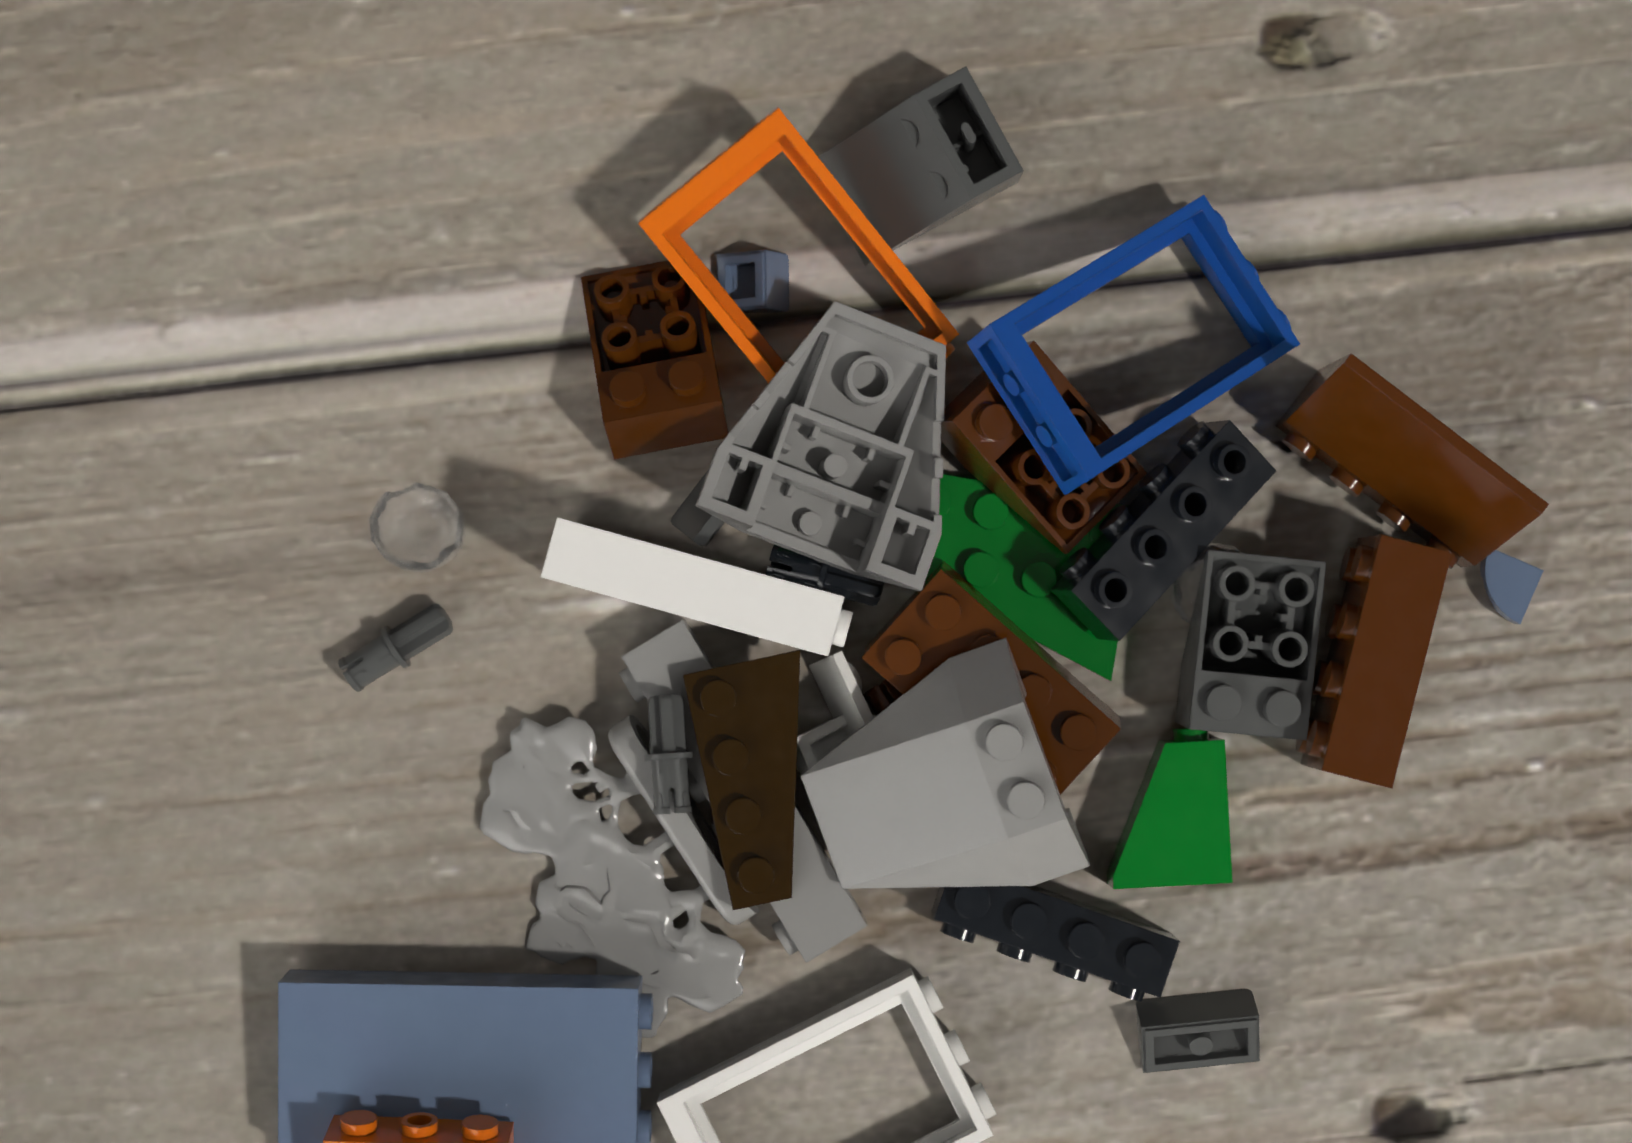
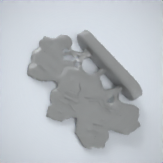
M629 715L613 725L609 730L608 738L612 749L626 770V775L623 778L608 775L594 767L593 757L597 750L595 732L586 720L566 717L557 724L545 727L524 717L521 719L520 725L510 733L511 750L492 763V772L488 779L490 795L483 803L480 829L483 834L512 852L524 854L534 852L552 857L555 864V874L541 881L538 885L535 906L540 912V919L534 922L530 928L526 949L537 953L542 958L561 965L584 956L595 959L597 961L595 975H643L642 993L653 994L652 1030L642 1029V1038L656 1036L657 1029L667 1016L668 999L672 996L708 1013L725 1006L743 994V986L738 978L744 969L743 961L746 950L736 940L710 932L700 922L702 906L705 901L710 899L720 915L732 925H739L759 913V907L756 905L738 910L732 909L718 838L691 796L690 806H692V812L674 813L673 789H669L671 814L655 815L665 829V832L645 846L634 845L629 842L618 826V811L621 801L632 795L642 794L651 810L653 811L654 809L651 761H645V755L651 754L650 735L643 724L635 716ZM576 762H583L590 771L585 774L573 773L571 767ZM597 782L595 787L599 793L607 788L609 795L596 801L583 800L573 794L572 786L575 783ZM611 805L612 813L608 820L601 821L599 808ZM675 845L700 883V886L695 890L670 892L664 882V870L660 863L661 853ZM686 911L689 918L687 925L681 929L674 928L673 920Z

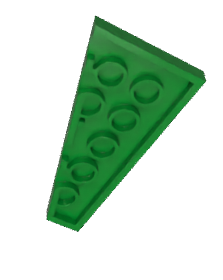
M943 474V478L940 479L939 515H942V535L926 579L944 560L1035 642L1108 681L1112 680L1118 641L1097 639L1052 592L1051 588L1063 576L1059 572L1063 563L1077 550L1083 547L1089 549L1103 534L1099 530L1103 520L1123 504H1116L1068 554H1064L979 480Z

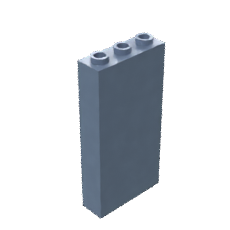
M290 969L278 982V1143H323L333 1116L342 1115L352 1110H368L374 1112L377 1116L403 1117L410 1113L426 1112L435 1115L438 1119L459 1120L472 1115H490L498 1121L514 1122V1143H651L652 1111L641 1110V1088H651L652 1052H642V1029L652 1030L653 994L642 993L643 975Z

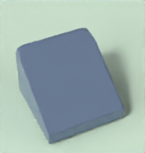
M770 250L717 254V280L744 313H776L789 310L788 255Z

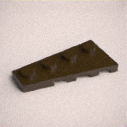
M800 650L683 675L733 910L792 898Z

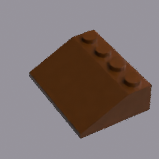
M1352 353L1317 370L1275 425L1287 434L1282 442L1290 450L1310 462L1316 456L1333 469L1329 478L1337 486L1354 497H1358L1363 492L1379 504L1380 507L1376 514L1391 527L1402 533H1405L1410 528L1427 541L1424 546L1452 552L1449 569H1452L1455 564L1460 567L1476 566L1538 518L1549 505L1545 500Z

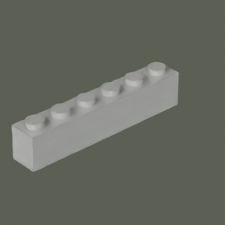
M681 620L621 656L627 668L619 672L637 703L644 698L648 701L650 697L655 695L676 694L681 695L683 698L687 752H693V758H687L689 791L699 804L705 799L709 801L683 675L714 667L686 620ZM795 802L792 898L770 902L780 919L772 927L781 944L789 955L799 951L807 963L865 928L867 920L850 891L842 889L833 863ZM713 822L711 823V827L716 834L715 824Z

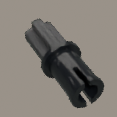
M775 544L772 548L769 558L771 564L767 566L766 575L841 595L845 597L844 599L870 606H875L880 601L885 582L848 573Z

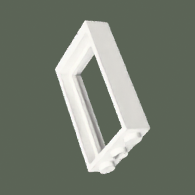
M561 518L556 519L541 573V578L824 656H829L831 645L844 647L853 612L842 609L845 597Z
M912 968L661 1092L657 1100V1105L676 1143H721L702 1103L902 1004L959 1119L911 1143H979L993 1136L987 1119L997 1114L982 1083L980 1082L971 1087L961 1068L962 1065L970 1062V1059L955 1029L944 1034L934 1014L944 1007L931 980L927 976L918 981Z

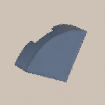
M1495 550L1483 559L1480 564L1481 577H1483L1486 593L1493 607L1502 617L1514 624H1521L1544 570Z

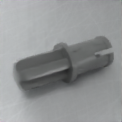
M432 604L393 629L389 626L381 628V635L348 656L339 659V667L342 670L347 669L343 672L344 677L355 691L360 692L365 686L401 665L406 669L411 666L410 658L452 633V621L439 604Z
M676 694L655 695L650 697L647 702L651 754L645 755V761H651L653 815L671 814L670 788L673 789L674 813L692 812L689 796L687 758H693V752H687L683 698L681 695Z

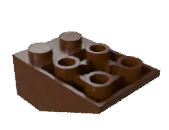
M667 260L581 277L602 419L614 460L724 439L729 431L706 308L671 263Z
M1035 341L1027 342L1094 448L1115 435ZM984 370L944 409V421L941 422V441L965 469L1064 554H1068L1147 474L1132 454H1129L1091 480L1064 495Z

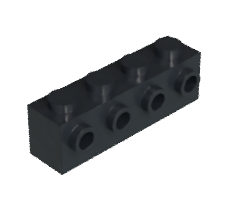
M1230 420L1206 423L1201 421L1192 426L1178 441L1177 446L1181 450L1167 465L1165 463L1157 465L1143 477L1138 485L1142 492L1128 507L1122 505L1116 508L1103 520L1099 526V530L1103 534L1090 548L1083 547L1077 550L1061 566L1059 572L1063 576L1051 590L1097 639L1120 641L1276 472V469Z
M1037 886L939 887L931 910L933 918L943 922L940 932L970 943H974L976 934L999 942L996 951L1028 963H1030L1032 954L1055 961L1052 970L1056 973L1082 982H1086L1089 973L1111 980L1108 990L1142 1002L1145 993L1161 998L1180 943L1172 933Z

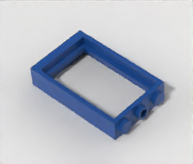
M1202 195L990 323L967 342L969 348L1064 495L1091 480L1300 345L1291 330L1287 316L1276 307L1261 284L1256 268L1250 261L1245 259L1230 236L1225 220L1212 208L1205 195ZM1182 239L1251 348L1094 448L1022 335Z

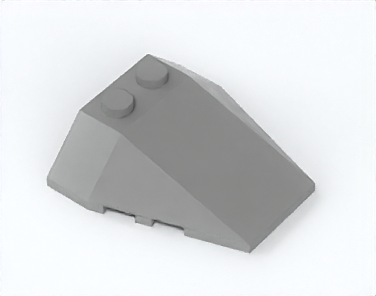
M833 302L716 448L695 506L743 533L848 573L922 591L942 535V515H939L940 479L943 478L941 422L944 421L946 345L839 302Z
M1006 637L948 658L801 775L842 889L1034 886L1090 866L1070 808L1065 809L1027 707L1025 701L1027 692Z

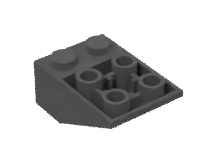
M966 66L912 95L818 156L893 251L1018 183L1024 171ZM848 234L864 265L872 263Z
M1206 550L1181 662L1175 716L1176 723L1192 730L1307 740L1326 562Z

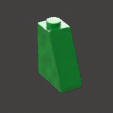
M1176 728L1173 729V740H1158L1107 870V884L1113 889L1233 883L1224 739L1217 737L1209 738L1208 731Z

